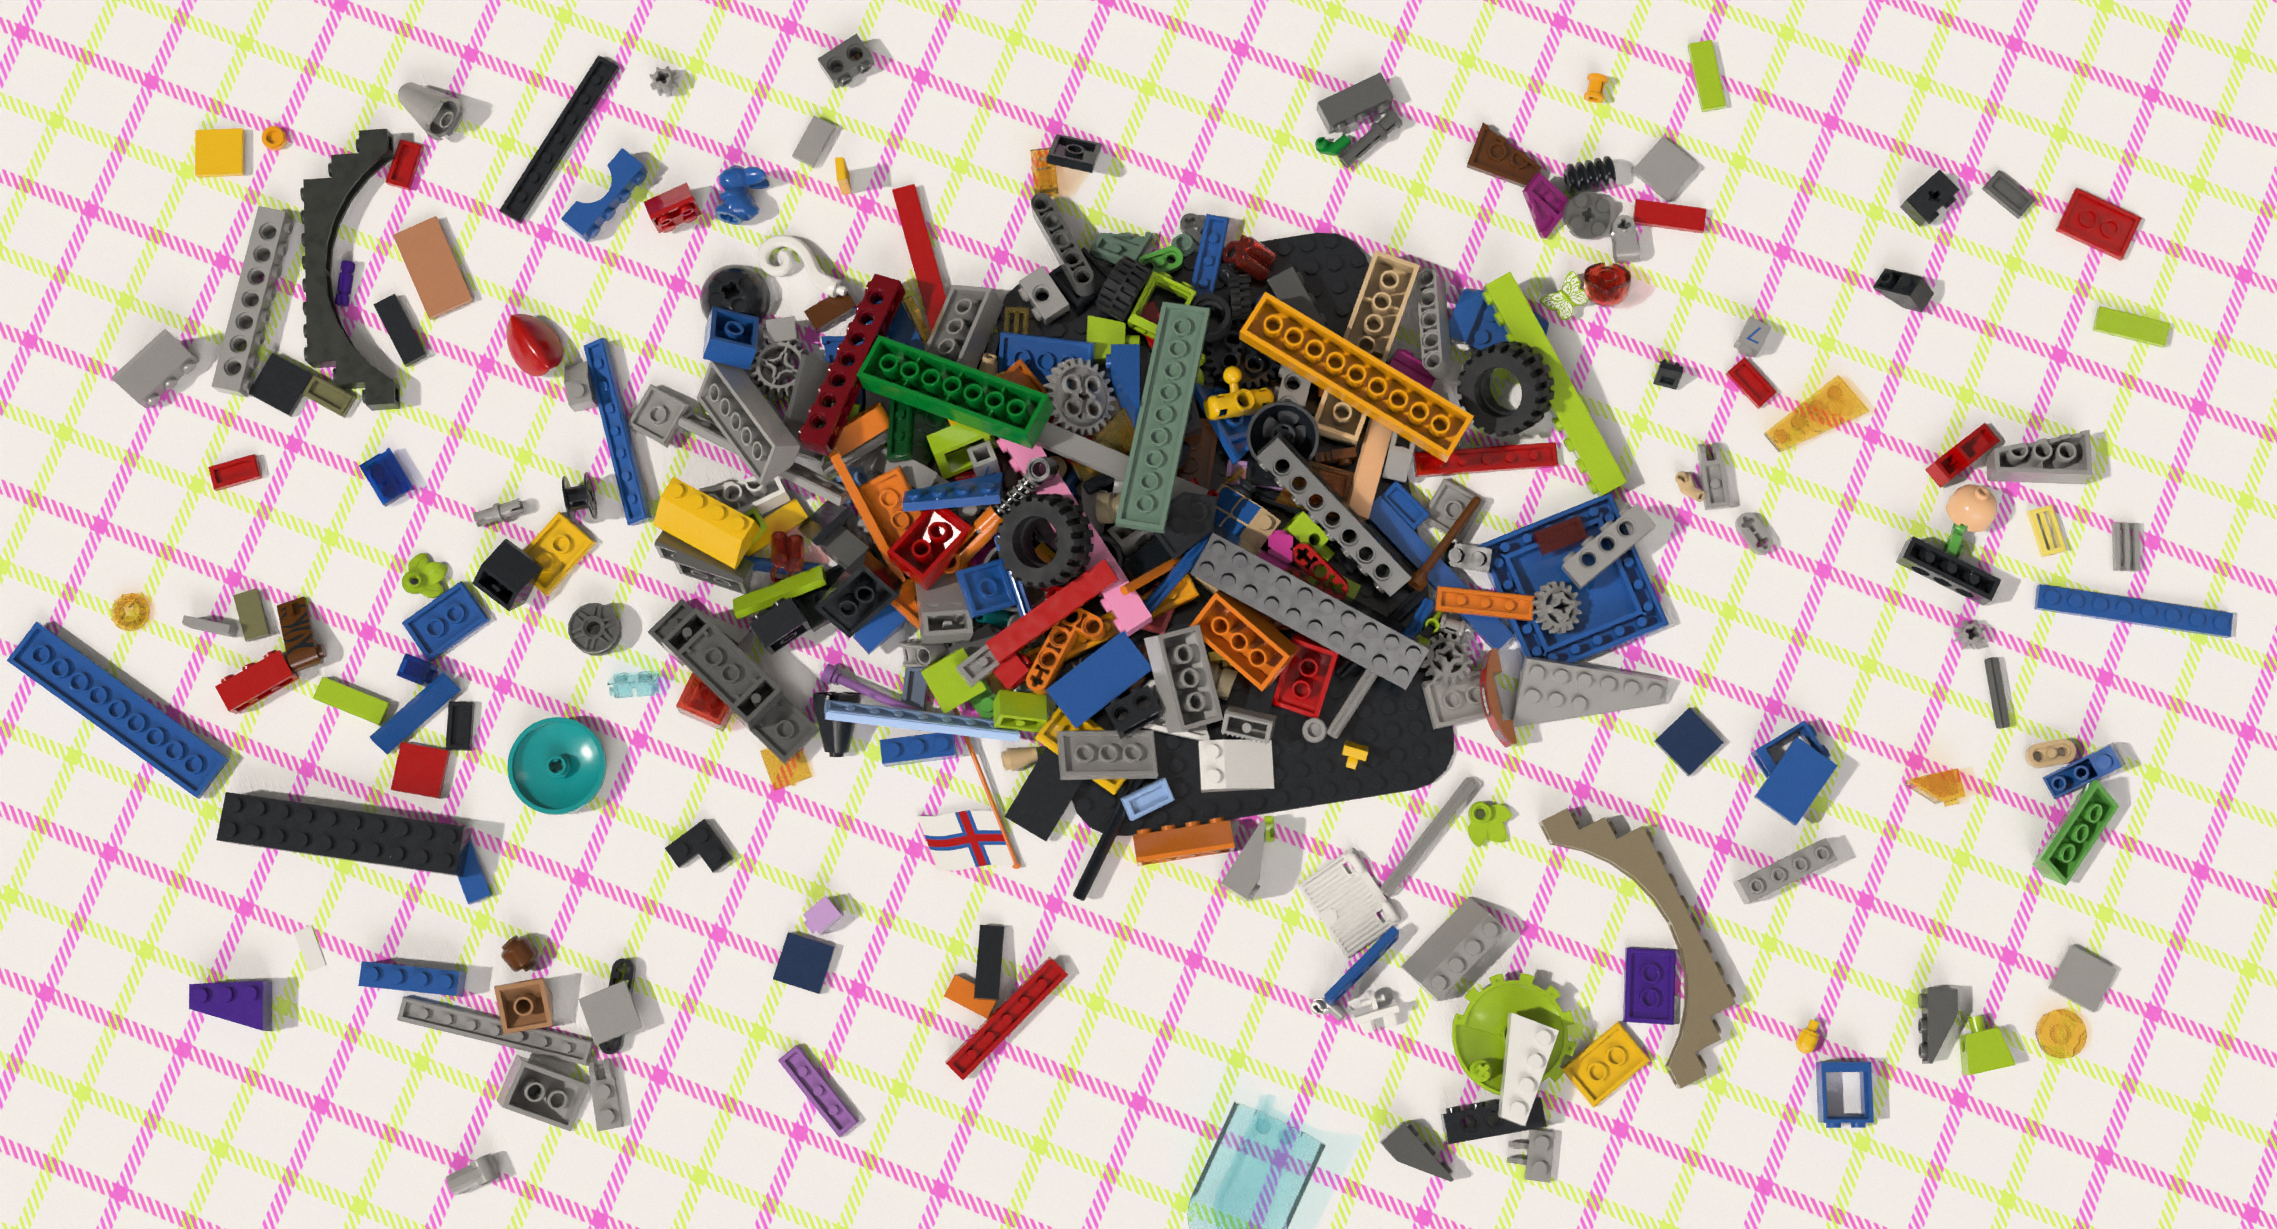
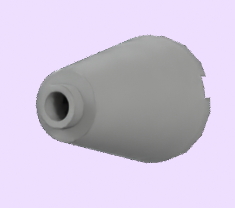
M412 82L402 85L398 91V101L432 139L444 140L441 137L446 134L448 136L452 135L459 127L463 118V113L460 112L463 104L457 98Z

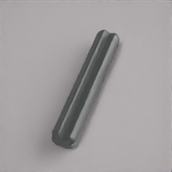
M1990 657L1985 659L1984 663L1995 726L1997 729L2010 727V719L1999 658Z

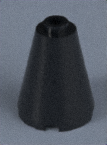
M815 692L812 699L824 752H828L829 757H844V753L849 752L855 723L826 720L824 714L825 700L860 704L861 693Z

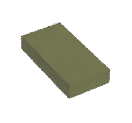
M315 374L302 393L306 398L343 418L346 417L356 400L354 395Z
M255 588L233 595L245 641L249 642L271 635L259 589Z

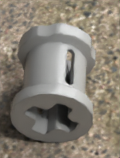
M1443 613L1439 623L1440 627L1436 633H1451L1453 637L1457 638L1459 636L1461 638L1466 620L1458 621L1447 617V614Z

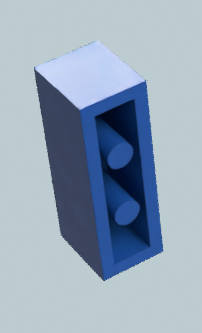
M930 733L880 740L882 764L884 767L957 758L954 734Z

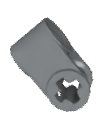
M1628 215L1618 216L1610 228L1615 263L1640 260V246L1637 240L1634 220ZM1620 224H1622L1623 228H1627L1625 232H1623L1622 228H1618Z
M908 639L899 643L900 647L903 648L905 660L903 667L906 668L927 667L946 656V648L943 643L921 645V639Z

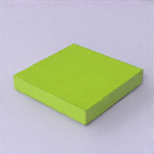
M963 647L920 671L944 714L987 690L982 680L971 688L956 671V666L968 658Z

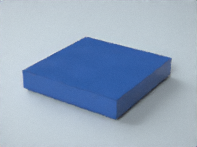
M1003 559L956 572L971 619L1017 605L1007 571L1003 567Z

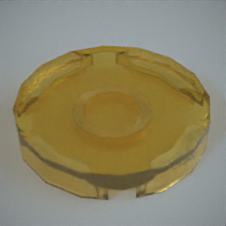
M910 295L903 298L904 307L921 341L928 340L930 333L915 300Z
M2065 1009L2052 1010L2042 1015L2036 1025L2035 1035L2039 1043L2038 1045L2050 1057L2057 1059L2072 1058L2079 1054L2085 1046L2087 1039L2086 1026L2082 1019L2072 1011Z

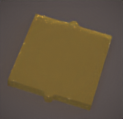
M768 748L760 751L774 791L789 785L795 786L797 782L812 777L803 749L786 765Z

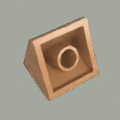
M544 977L494 986L504 1034L553 1026V994Z

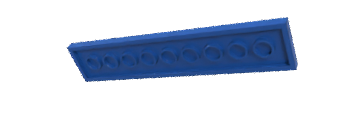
M37 621L6 660L198 799L203 796L230 760Z

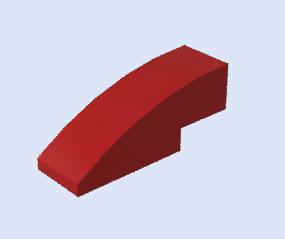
M1983 423L1928 466L1925 471L1941 488L2000 442V440L1988 425Z

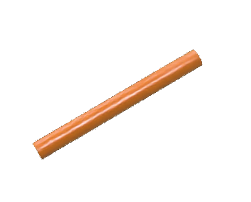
M1184 552L1175 560L1172 558L1121 586V593L1127 595L1171 571L1187 552Z

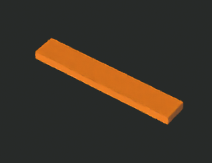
M835 450L829 453L831 462L888 568L902 582L906 581L902 571L891 563L887 554L889 547L838 451Z

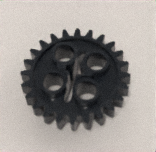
M1237 320L1236 325L1232 323L1229 332L1223 338L1207 342L1209 347L1205 348V354L1208 355L1205 357V363L1209 364L1207 371L1214 372L1213 380L1221 378L1220 386L1226 383L1223 378V372L1227 368L1226 363L1232 362L1236 365L1235 367L1240 369L1243 341L1239 339V336L1244 326L1241 320ZM1236 341L1239 344L1236 346L1229 345L1228 342ZM1247 344L1245 368L1242 379L1239 382V389L1241 390L1242 387H1245L1247 390H1251V387L1254 386L1255 389L1259 390L1260 383L1267 387L1269 383L1268 378L1271 380L1275 379L1276 374L1274 372H1279L1280 363ZM1256 365L1260 369L1251 370L1249 366Z

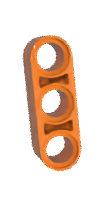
M881 402L868 407L846 421L833 450H837L840 457L889 428V415Z

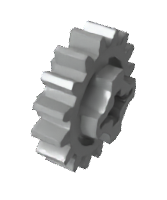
M1563 581L1548 582L1546 585L1540 586L1541 591L1534 593L1537 600L1531 602V604L1536 606L1532 614L1538 615L1535 622H1542L1541 629H1549V634L1566 633V631L1574 629L1573 624L1579 623L1576 615L1582 614V611L1577 609L1581 601H1576L1575 598L1578 593H1571V585L1565 586Z
M1441 633L1437 635L1436 639L1431 637L1429 639L1430 650L1424 659L1425 661L1420 666L1421 668H1427L1425 676H1434L1432 679L1434 683L1438 679L1441 680V686H1444L1447 681H1449L1451 686L1457 680L1462 682L1465 675L1467 676L1470 673L1471 669L1469 667L1473 664V660L1468 659L1472 655V651L1465 650L1468 644L1463 643L1461 645L1459 643V636L1453 640L1451 633H1448L1445 638ZM1442 646L1440 650L1436 649L1435 651H1433L1434 648ZM1460 668L1458 671L1451 673L1452 669Z

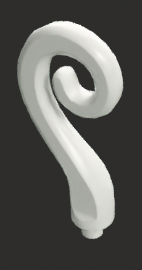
M775 235L761 244L758 251V263L767 274L783 276L792 269L794 259L789 251H779V256L783 259V263L779 266L772 265L769 260L771 253L775 249L780 247L790 248L801 257L809 278L817 289L833 298L837 297V295L846 296L848 288L841 286V280L823 272L811 249L800 239L790 235Z

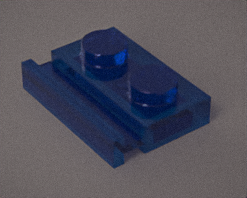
M390 448L359 465L385 507L406 495L407 492L415 489Z

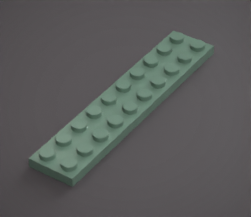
M1162 302L1115 520L1116 526L1165 533L1206 337L1210 308Z

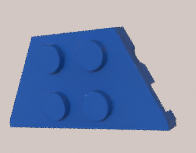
M1196 383L1194 389V396L1205 415L1203 405L1205 399L1212 395L1218 396L1230 393V391L1220 387H1214L1213 390L1202 388L1200 383ZM1220 410L1219 416L1226 415L1227 410ZM1254 414L1218 420L1208 419L1233 465L1237 464L1249 450L1247 429Z

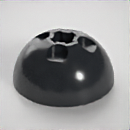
M737 264L726 265L712 272L705 280L700 294V305L706 320H708L712 306L759 317L760 324L768 313L771 301L769 287L763 277L755 270Z
M1275 401L1263 406L1254 414L1247 429V444L1256 461L1259 460L1257 458L1258 451L1279 432L1307 462L1313 458L1319 444V430L1314 417L1303 406L1291 401ZM1279 459L1276 462L1278 467L1282 469L1290 466L1289 462L1285 459Z

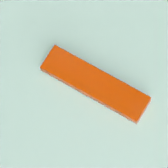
M1438 586L1435 611L1532 621L1534 605L1531 602L1535 600V596Z

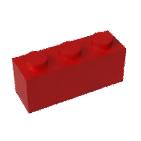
M281 650L270 651L263 656V660L257 663H249L242 668L243 671L236 675L231 674L221 679V683L215 686L229 712L238 714L300 679L298 673L293 672L285 652Z

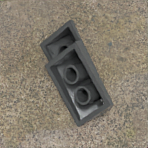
M662 531L656 539L654 546L660 557L673 561L680 574L744 595L749 593L754 562L743 558L735 570L665 531Z

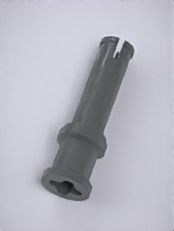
M1391 109L1386 111L1387 115L1377 123L1371 124V130L1338 157L1344 167L1348 169L1376 143L1385 141L1390 132L1396 127L1400 128L1403 125L1401 119Z

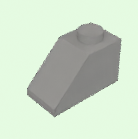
M587 361L564 366V385L570 408L577 412L598 407Z

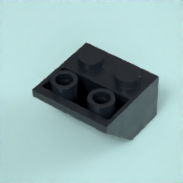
M505 539L481 564L472 584L506 610L511 611L526 603L544 566L511 541Z

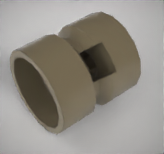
M1113 492L1098 493L1096 498V516L1100 524L1115 523L1121 493H1118L1117 496Z
M1209 661L1217 696L1227 701L1238 671L1227 667L1221 670L1218 664Z

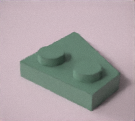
M1145 232V236L1131 237V233H1100L1090 248V254L1113 264H1116L1124 256H1128L1138 262L1152 242L1153 233Z

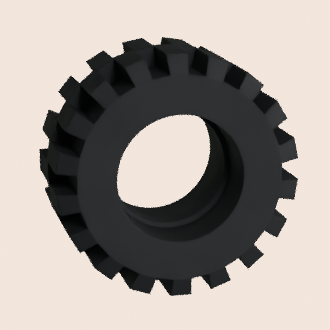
M1128 256L1121 258L1104 282L1097 298L1096 307L1121 322L1125 321L1131 315L1152 274L1151 269Z

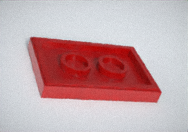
M2076 187L2055 231L2121 261L2130 245L2141 217Z

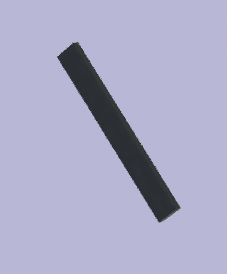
M598 55L499 211L519 224L523 222L620 69L618 65Z

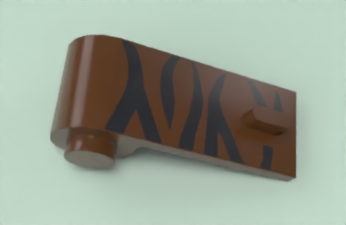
M303 596L277 605L287 659L293 672L296 673L324 663V658L327 657L326 650L322 643L318 644L314 639L306 598Z

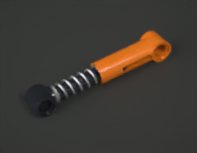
M1044 456L1030 460L1024 478L1018 480L1016 486H1012L1013 489L1007 492L1005 498L1001 497V504H991L971 525L972 530L954 556L956 558V565L953 566L950 562L944 573H955L958 570L965 569L968 562L998 532L999 523L1004 522L1002 519L1005 511L1011 510L1010 505L1015 501H1020L1025 496H1030V492L1035 491L1036 487L1043 485L1047 480H1052L1057 475L1058 464L1052 457ZM1041 463L1046 466V473L1044 475L1039 471Z

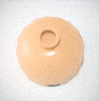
M1968 484L1958 488L1952 494L1946 505V511L1950 519L1958 526L1962 523L1968 526V531L1982 532L1989 528L1996 517L1997 501L1987 488Z

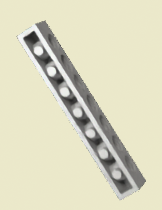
M258 206L211 385L218 392L247 397V393L253 385L252 374L259 363L258 351L259 347L264 343L265 324L270 320L271 312L269 309L271 301H274L276 297V281L282 274V258L287 254L288 235L292 233L294 227L293 218L286 211ZM272 231H276V235L268 239V235ZM271 253L267 261H262L265 254ZM265 275L264 281L256 284L257 279ZM259 298L258 303L255 306H251V301ZM253 320L252 326L248 329H245V324L248 321ZM247 343L246 349L239 352L240 345ZM241 365L240 372L233 374L234 368Z

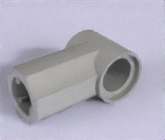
M490 1153L470 1162L469 1166L446 1176L450 1191L456 1196L477 1185L487 1184L501 1176Z

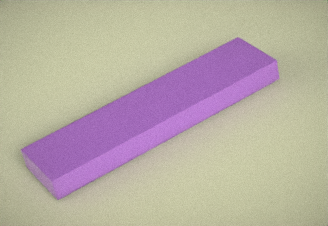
M799 1045L794 1046L778 1060L839 1138L859 1122Z

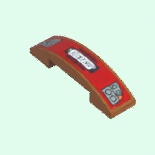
M1493 648L1486 652L1480 671V696L1490 728L1500 743L1507 748L1517 744L1512 719L1504 721L1502 719L1494 676L1501 673L1502 669L1498 649Z

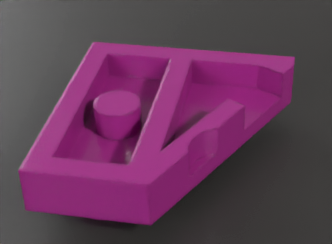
M1536 173L1522 192L1539 236L1542 239H1546L1563 217V209L1569 199L1541 173Z

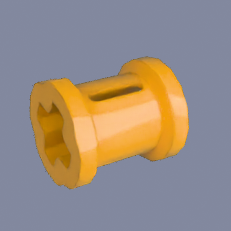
M1590 73L1587 76L1589 83L1584 99L1589 102L1602 103L1604 101V87L1608 83L1609 78L1603 74Z

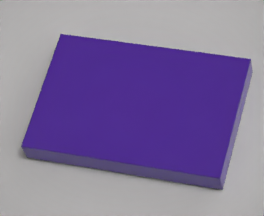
M1625 948L1623 1022L1674 1025L1676 950Z

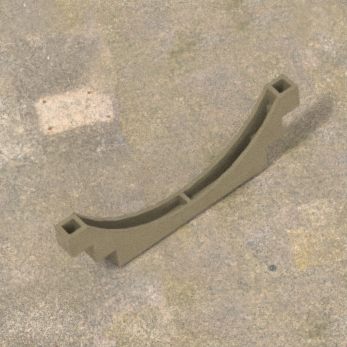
M1568 808L1542 820L1538 824L1549 845L1584 852L1609 863L1638 885L1653 901L1668 924L1679 952L1684 977V1008L1679 1034L1665 1064V1068L1676 1089H1681L1707 1075L1705 1072L1707 1066L1701 1055L1697 1056L1695 1052L1721 1040L1719 1035L1722 1033L1720 1026L1715 1019L1711 1020L1710 1016L1736 1004L1734 1000L1736 994L1730 984L1726 985L1722 977L1724 971L1719 962H1714L1710 954L1713 951L1709 942L1706 939L1703 940L1698 931L1701 928L1695 917L1691 918L1689 915L1687 900L1683 895L1679 896L1675 888L1678 886L1676 879L1672 873H1667L1664 867L1666 861L1660 851L1656 852L1652 844L1654 838L1651 832L1641 826L1616 838L1614 835L1617 833L1616 828L1611 820L1607 821L1606 817L1579 830L1577 827L1579 825L1578 818L1573 811L1569 812Z

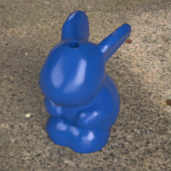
M737 165L722 171L718 179L719 184L725 191L720 196L723 204H719L715 209L716 218L724 223L740 225L744 221L751 220L758 215L760 208L753 196L748 192V189L770 187L769 181L766 179V173L758 167L750 166L743 168Z

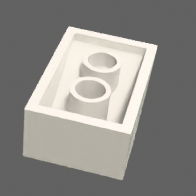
M1255 740L1199 741L1201 793L1274 789L1271 740L1268 744L1260 743V741L1256 742Z

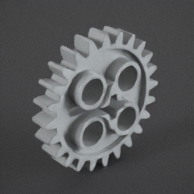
M1072 358L1058 363V367L1051 369L1052 374L1046 376L1050 383L1044 384L1043 387L1048 390L1046 394L1049 395L1054 408L1051 416L1055 417L1052 422L1053 425L1060 423V427L1065 430L1067 429L1080 436H1089L1092 433L1099 432L1101 427L1106 426L1104 420L1112 418L1108 412L1114 410V407L1109 403L1114 401L1115 398L1109 396V393L1114 388L1107 387L1111 380L1103 379L1105 371L1097 372L1098 364L1091 366L1090 360L1083 361L1082 358Z

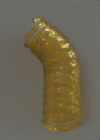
M1240 467L1232 476L1225 477L1224 484L1238 480L1243 474L1244 469Z

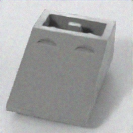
M956 572L943 573L928 591L915 582L921 645L969 642L973 635L972 619L970 618Z

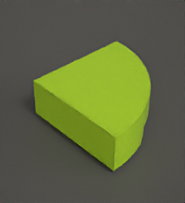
M1264 816L1265 843L1274 842V817Z

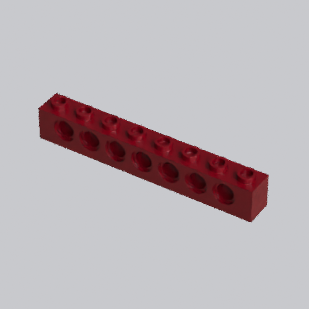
M874 274L872 280L867 283L863 300L856 307V315L847 326L844 341L839 344L837 356L828 367L825 382L818 389V397L809 408L806 423L799 430L798 439L804 449L826 456L833 452L862 389L857 373L879 335L886 336L906 293L901 281ZM854 362L852 365L847 366L848 363ZM845 382L842 386L837 387L838 384ZM821 424H825L824 427L818 428Z

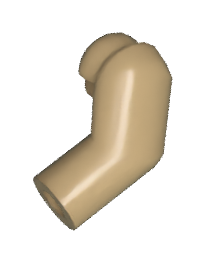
M1683 471L1676 474L1675 481L1678 483L1681 493L1698 502L1703 501L1705 492L1696 487L1692 476L1688 472Z

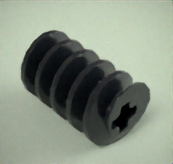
M1604 156L1603 161L1600 158H1595L1594 162L1586 160L1584 165L1582 162H1577L1575 167L1573 164H1567L1566 169H1564V182L1568 194H1572L1574 186L1578 192H1581L1582 185H1585L1586 189L1590 190L1591 183H1594L1596 188L1600 187V181H1603L1606 187L1609 186V179L1616 183L1614 164L1609 156Z

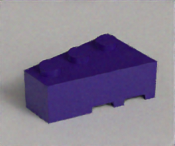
M249 981L189 984V1009L258 1030L272 1031V982Z

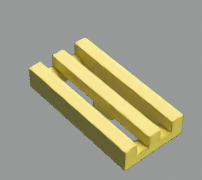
M2053 505L2028 511L2027 514L2041 558L2067 551ZM2044 512H2047L2058 548L2054 546ZM2036 514H2038V518H2039V521H2040V524H2041V527H2042V530H2043V533H2044V536H2045V539H2046V542H2047V545H2048L2049 550H2047V547H2046V544H2045V541H2044V538H2043V535H2042V531H2041V528H2040V525H2039V522H2038V519H2037Z

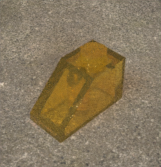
M1050 148L1030 150L1035 195L1038 193H1046L1049 196L1059 194L1056 165L1046 163Z
M1958 768L1904 781L1906 787L1934 804L1944 803V807L1959 804L1958 799L1966 797Z

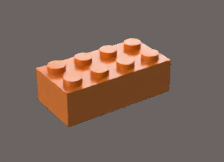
M1221 590L1214 593L1189 626L1200 625L1203 641L1261 691H1264L1273 684L1299 651V648L1252 607Z

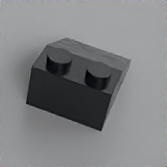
M866 550L850 564L814 605V608L847 637L851 638L899 596L902 580Z

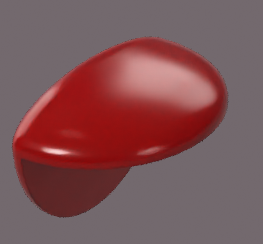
M528 314L511 315L507 324L506 339L510 354L517 366L526 374L535 377L543 376L550 369L557 367L564 355L563 345L557 333L547 323Z

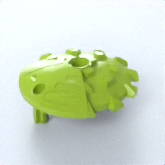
M1503 973L1489 977L1492 985L1480 992L1475 987L1469 990L1464 998L1470 1003L1465 1009L1464 1014L1456 1013L1453 1019L1452 1045L1461 1068L1478 1086L1496 1095H1500L1508 1013H1514L1559 1030L1541 1082L1550 1077L1555 1083L1564 1073L1559 1068V1065L1565 1054L1570 1056L1574 1054L1576 1042L1568 1041L1567 1027L1568 1025L1575 1024L1571 1010L1563 1013L1556 1002V999L1561 994L1551 985L1545 991L1532 984L1535 976L1520 973L1519 980L1504 981Z

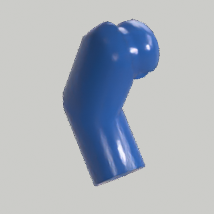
M1072 468L1063 481L1078 502L1079 494H1077L1075 484L1082 474Z

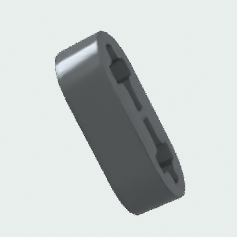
M1193 213L1185 214L1180 220V230L1183 234L1189 235L1200 246L1205 220ZM1195 221V227L1198 231L1192 227L1189 230L1186 229L1185 222Z

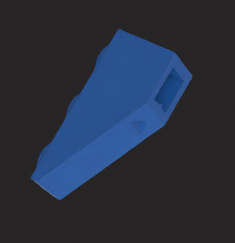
M2113 742L2042 778L2053 798L2056 799L2088 784L2094 779L2096 780L2123 767L2125 762Z

